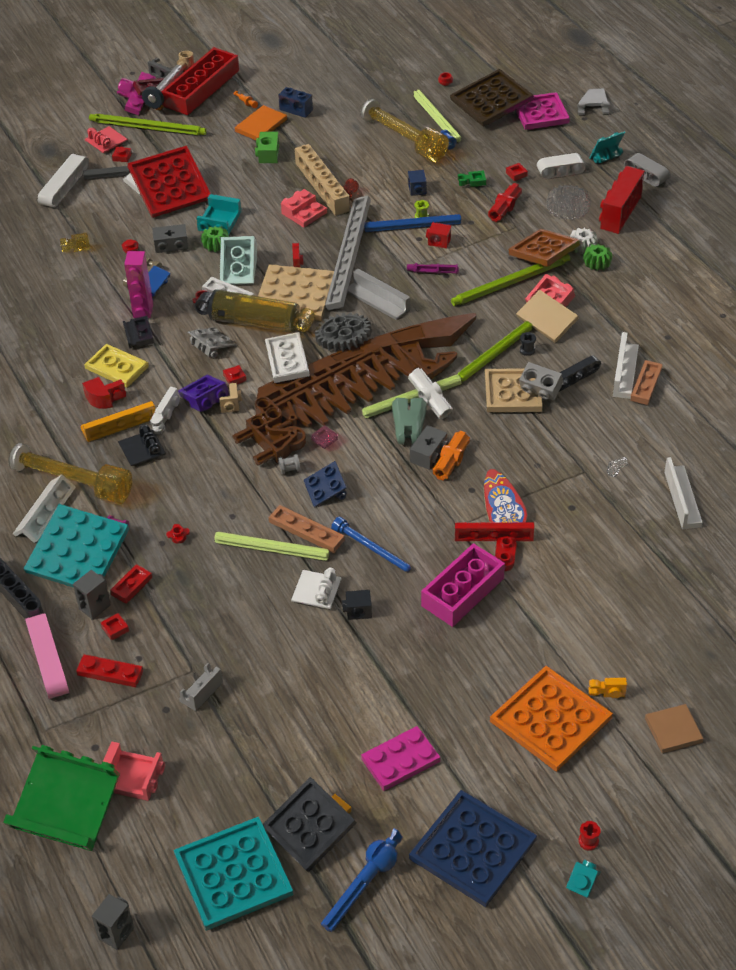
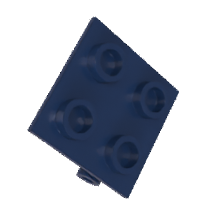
M336 461L304 479L314 508L333 496L340 500L346 498L347 492L345 489L347 487Z

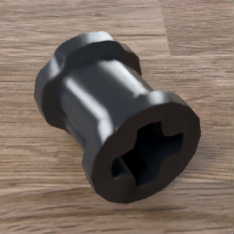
M531 332L523 333L520 336V341L522 342L520 353L524 356H531L535 353L534 343L536 342V335Z

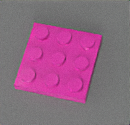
M557 92L534 95L533 101L516 109L525 130L563 125L570 122V117Z

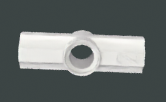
M417 368L409 374L408 379L417 389L419 398H423L439 419L446 418L453 408L443 397L440 386L436 382L432 383L422 368Z

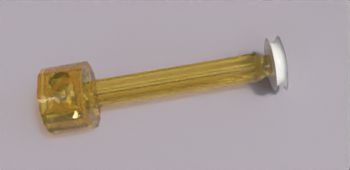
M369 99L363 104L360 112L362 119L367 122L376 120L415 142V151L420 156L431 162H437L447 152L449 139L441 132L432 127L419 131L380 109V103L375 99Z
M22 443L16 444L10 453L9 465L12 470L21 471L24 468L31 467L54 475H63L68 479L94 486L95 497L103 501L121 505L126 501L131 491L132 473L124 468L105 464L98 472H94L30 452L29 446Z

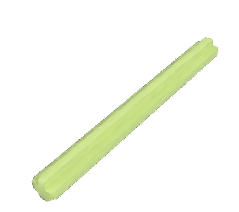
M420 90L414 91L413 96L436 123L443 130H448L450 135L455 137L457 142H460L461 136Z
M456 374L436 383L444 391L460 385L461 377ZM417 389L367 406L362 409V413L365 418H369L392 409V402L396 398H407L408 403H411L412 398H419Z
M216 532L215 542L219 544L324 561L329 558V550L324 548L224 532Z

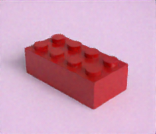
M626 166L623 172L620 171L617 181L613 182L612 189L608 190L606 198L601 201L600 229L617 234L620 233L642 197L644 170Z

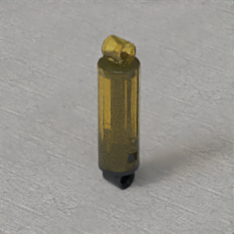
M217 289L212 293L203 292L194 305L195 310L199 314H209L210 320L286 333H294L296 329L306 332L315 320V313L311 309L303 308L300 310L299 304L295 302Z

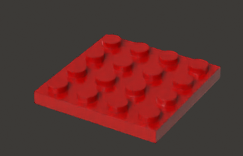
M187 145L127 163L131 176L152 218L207 201L208 196L211 194Z

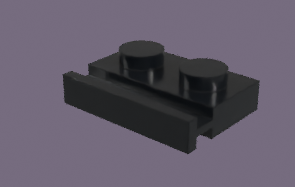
M147 316L130 319V322L123 321L129 349L135 345L139 347L154 343Z

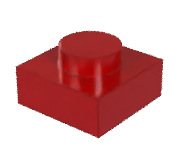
M116 147L112 160L128 162L132 154L131 148Z
M520 163L506 167V174L513 181L528 176V171Z
M240 365L223 370V376L228 384H239L247 381Z
M119 613L100 622L102 629L111 641L129 632L128 625Z

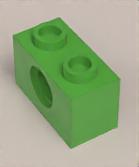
M260 132L259 138H256L255 156L258 157L259 163H278V132Z

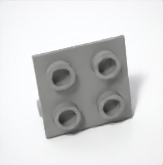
M214 327L188 331V334L191 335V344L210 358H215L218 355V348L236 346L229 337L224 336Z

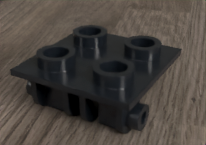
M146 424L140 426V434L118 441L130 466L166 454L153 429L150 430V427Z

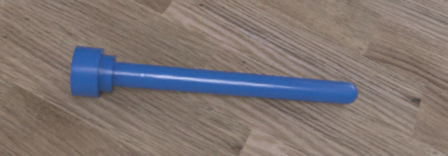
M339 516L333 521L332 530L347 534L403 571H410L411 567L409 564L350 528L347 520Z

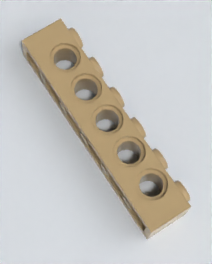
M309 144L295 148L296 165L333 214L337 216L349 212V195Z

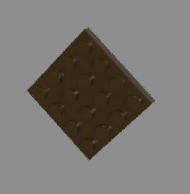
M498 69L452 93L450 99L484 127L533 101L534 96L504 71Z

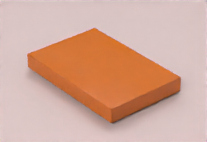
M263 105L235 127V132L256 140V138H259L260 132H272L285 122L287 115Z

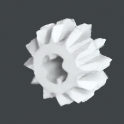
M585 227L584 229L577 228V230H573L570 237L580 240V246L574 249L576 253L581 252L583 254L587 247H591V244L595 246L598 244L596 232L591 229H585Z

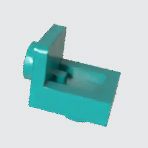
M584 860L583 863L576 862L566 888L589 898L596 878L600 875L601 871L596 870V864Z

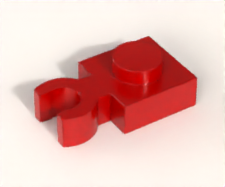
M292 243L293 267L300 268V265H304L303 255H300L299 243Z

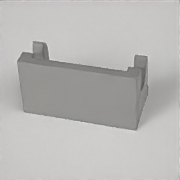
M209 663L204 666L205 672L187 691L185 689L180 691L179 701L194 711H197L223 683L221 669L215 667L212 671Z

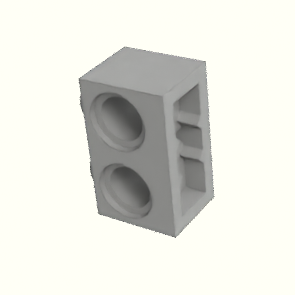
M528 362L519 382L523 391L538 394L543 399L555 400L563 384L562 373Z

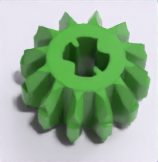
M216 225L213 228L205 229L201 237L204 249H208L209 252L212 250L215 252L217 250L221 251V237H229L227 229H223L222 226L216 227Z
M591 244V247H587L583 256L586 267H590L591 270L596 269L597 271L598 269L605 270V268H608L612 261L610 248H606L605 245L600 246L599 244L596 246Z

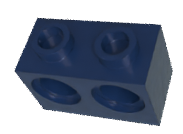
M285 87L278 94L279 109L281 111L304 118L313 111L312 94Z

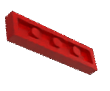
M534 522L455 523V541H497L503 536L512 537L515 541H534Z

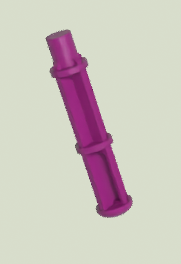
M415 263L407 264V271H414L415 273L458 274L459 266L458 264L446 265L437 263L421 265Z

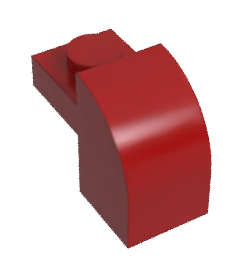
M100 377L82 383L88 402L93 407L99 409L112 408L113 401L126 397L125 385L122 379L107 385L103 384Z

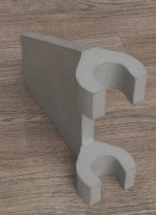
M604 88L589 89L578 103V115H585V106H602V113L609 114L610 103L607 101Z

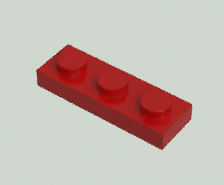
M84 654L76 672L77 676L136 688L143 673V666Z

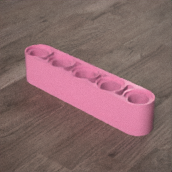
M43 613L26 618L25 621L48 698L52 699L68 694L69 689L46 614Z

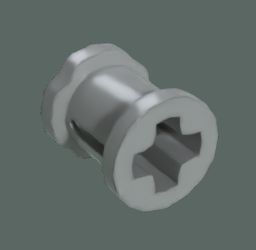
M297 454L290 458H278L282 475L288 471H301Z

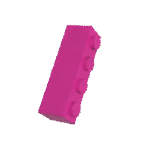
M127 251L124 266L133 318L143 316L151 318L153 299L145 251Z

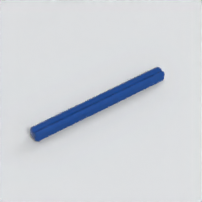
M461 215L365 222L364 230L365 232L430 227L432 222L446 225L460 224Z

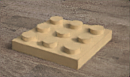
M485 369L487 412H542V398L538 394L527 393L521 389L519 379L524 369Z

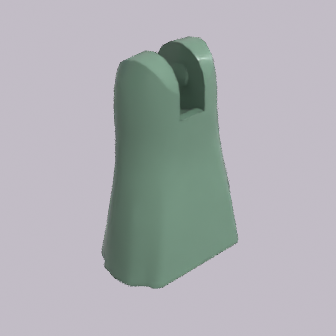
M396 398L392 402L395 434L400 445H404L405 438H411L413 445L421 434L427 411V402L423 398H412L410 410H408L407 398Z

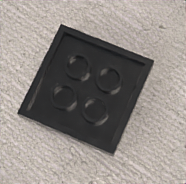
M309 777L263 823V826L309 872L357 822L314 779Z

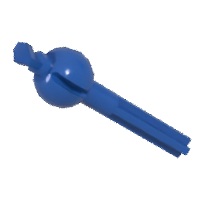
M393 829L391 836L386 841L377 840L368 846L366 850L367 864L321 922V925L327 931L332 932L378 871L386 872L395 866L397 861V851L395 848L403 838L397 829Z

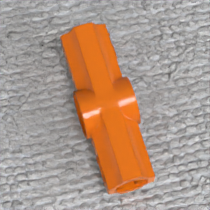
M455 432L449 444L443 446L440 459L433 468V474L437 479L442 481L448 479L454 467L460 465L463 453L470 442V437L466 432Z

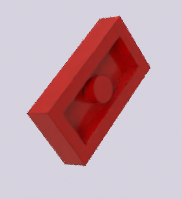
M136 564L110 589L111 595L127 604L152 579V573Z

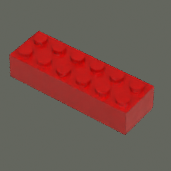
M213 47L161 91L164 96L163 107L189 115L239 71L238 55Z

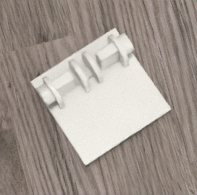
M328 568L324 571V574L303 570L291 601L330 609L341 577L336 576L333 568Z

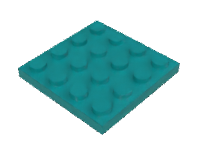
M58 504L28 559L24 571L28 574L73 587V583L90 570L105 577L130 528L128 524Z
M259 816L173 850L206 931L294 895L293 889Z

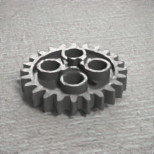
M352 312L348 315L342 313L341 316L336 314V317L329 316V320L323 319L324 323H319L315 331L316 342L323 349L328 347L329 351L333 348L335 351L338 349L344 351L345 348L351 350L352 346L357 348V344H364L363 341H368V337H371L372 333L371 323L368 321V318H364V315L359 316L358 313L352 315Z

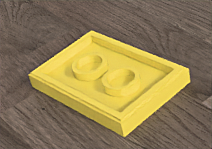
M108 344L104 345L84 364L85 369L113 382L122 379L126 388L149 367L148 362Z

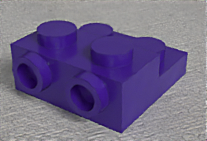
M206 375L178 390L180 397L188 400L191 408L200 412L211 408L215 403H219L220 397L230 395L226 382L210 375Z

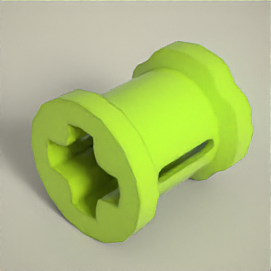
M425 200L416 201L414 204L416 208L415 218L429 217L427 213L429 208L428 202Z

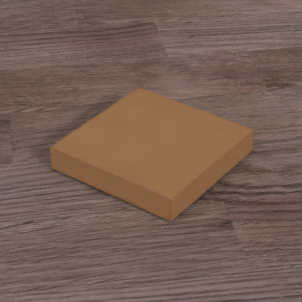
M686 704L645 715V720L661 753L703 743V737Z

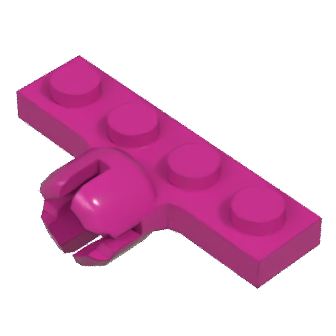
M141 72L138 80L155 79L156 77ZM122 78L118 85L119 91H117V94L129 98L124 110L139 116L144 105L142 96H139L133 87V81Z

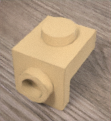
M236 383L229 384L230 396L220 397L222 413L239 411L238 401H242L241 390H237Z

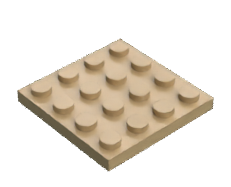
M269 265L255 305L287 310L290 304L292 306L296 305L298 310L297 318L322 321L334 271Z

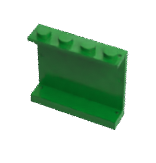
M41 745L40 748L32 746V750L37 755L14 815L6 814L3 823L15 830L93 851L120 773L114 768L113 764L108 762L97 764L94 763L95 760L82 756L79 759L68 751L62 750L61 753H58L46 745Z

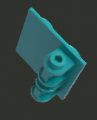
M616 132L607 138H600L592 150L589 159L593 158L594 162L599 164L621 156L623 149L619 148V144L626 132Z

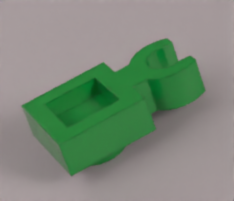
M484 170L468 172V175L458 174L459 186L470 184V187H479L486 185Z

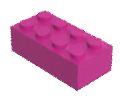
M473 543L421 591V606L453 627L504 579L505 563Z

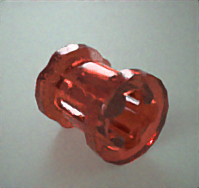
M352 178L347 179L345 185L342 186L349 195V199L353 196V192L359 188L358 182Z

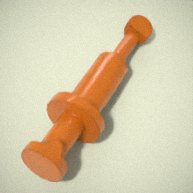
M238 91L234 92V95L238 96L246 106L258 107V102L254 101L251 96L247 97L243 94H238Z

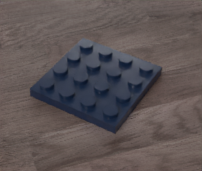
M460 790L410 852L409 859L486 908L536 842L537 835Z

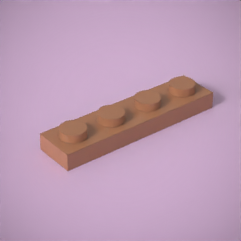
M281 505L269 516V523L319 547L328 549L332 553H335L345 541L344 535Z

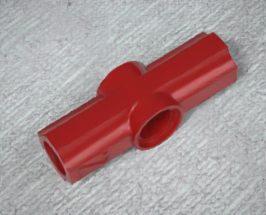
M513 183L509 185L503 194L499 193L497 195L495 204L488 211V216L492 221L497 222L501 220L507 211L511 212L513 210L516 200L522 194L519 184Z

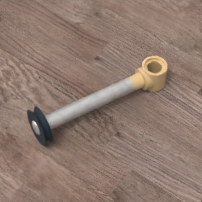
M180 52L177 65L157 87L149 86L142 92V99L147 106L153 109L161 107L164 103V96L161 91L177 79L183 71H186L194 64L193 52Z

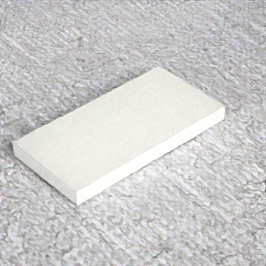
M299 332L265 339L274 383L310 376Z

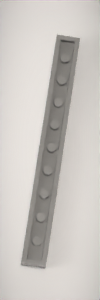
M368 195L353 200L325 304L328 310L339 309L344 306L371 202Z

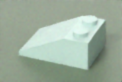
M221 237L220 280L231 285L254 284L257 263V242L255 237Z

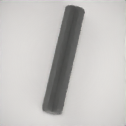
M127 166L84 170L83 176L84 179L126 176L130 171Z

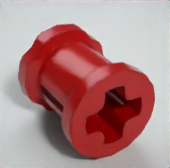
M586 821L581 824L578 841L580 847L584 850L592 851L599 845L598 837L600 836L601 829L596 822Z

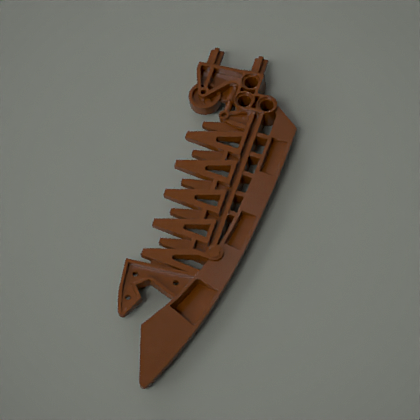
M476 313L428 321L371 338L368 341H363L364 344H357V348L352 346L351 350L346 348L344 351H338L308 364L310 376L274 383L273 380L259 387L257 400L255 401L256 415L246 420V429L232 435L235 443L239 444L252 438L264 450L253 456L257 466L270 459L279 464L278 458L285 459L293 451L300 450L305 446V431L296 425L298 421L306 427L311 426V422L306 414L325 426L329 424V420L324 412L329 415L334 414V410L329 403L346 414L351 412L347 401L352 404L356 403V398L351 391L367 402L373 400V396L369 389L374 392L378 391V387L373 380L390 391L395 389V384L391 378L396 381L400 380V376L395 369L409 376L413 370L422 368L431 380L448 368L457 358V352L437 353L435 360L424 358L421 348L452 346L476 320ZM389 353H394L398 360L389 355Z

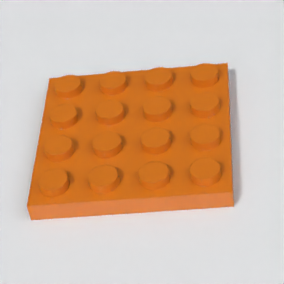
M545 666L490 716V722L557 772L612 719L613 713L548 666Z

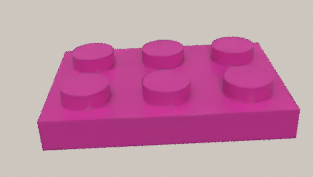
M416 726L361 754V760L382 790L386 791L439 763L440 756L419 727Z

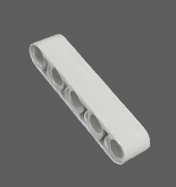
M71 154L39 192L38 203L55 208L82 176L83 171L87 170L89 165L88 157Z

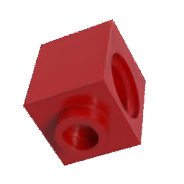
M432 222L430 229L427 228L426 231L428 245L447 249L451 241L452 225Z

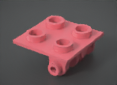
M110 126L98 132L95 128H89L87 130L88 137L85 138V141L102 153L128 140Z

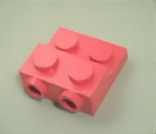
M303 189L302 191H296L291 198L283 199L281 212L284 216L304 228L325 215L327 207L318 203L314 194Z
M545 274L525 300L527 303L540 289L567 307L575 297L574 288L570 284H564L557 277Z

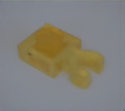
M88 233L71 235V239H60L61 245L66 244L61 246L62 252H67L70 249H74V252L90 250Z

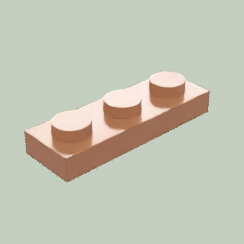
M645 360L630 401L645 405L649 404L663 364Z

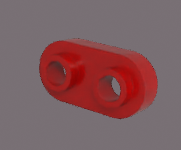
M503 536L497 540L495 557L505 563L504 571H510L515 563L516 541L512 537Z

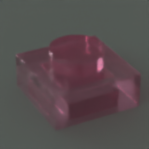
M324 425L313 433L311 438L316 444L326 449L338 440V434Z

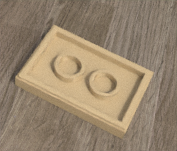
M540 289L516 313L518 318L524 322L529 321V323H532L534 329L554 343L579 319L577 314Z

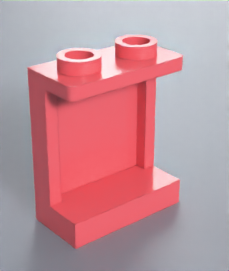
M111 742L103 762L113 764L114 768L120 773L114 790L115 794L149 801L151 794L156 792L158 777L163 774L165 769V762H163L161 753L157 752L153 758L121 750L120 743Z

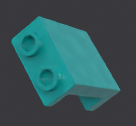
M210 194L208 196V208L203 216L196 218L198 231H204L216 225V227L222 226L223 229H227L229 236L242 212L241 201L237 198Z

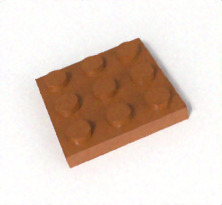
M539 229L508 250L509 255L518 259H524L531 263L548 267L579 247L580 240Z

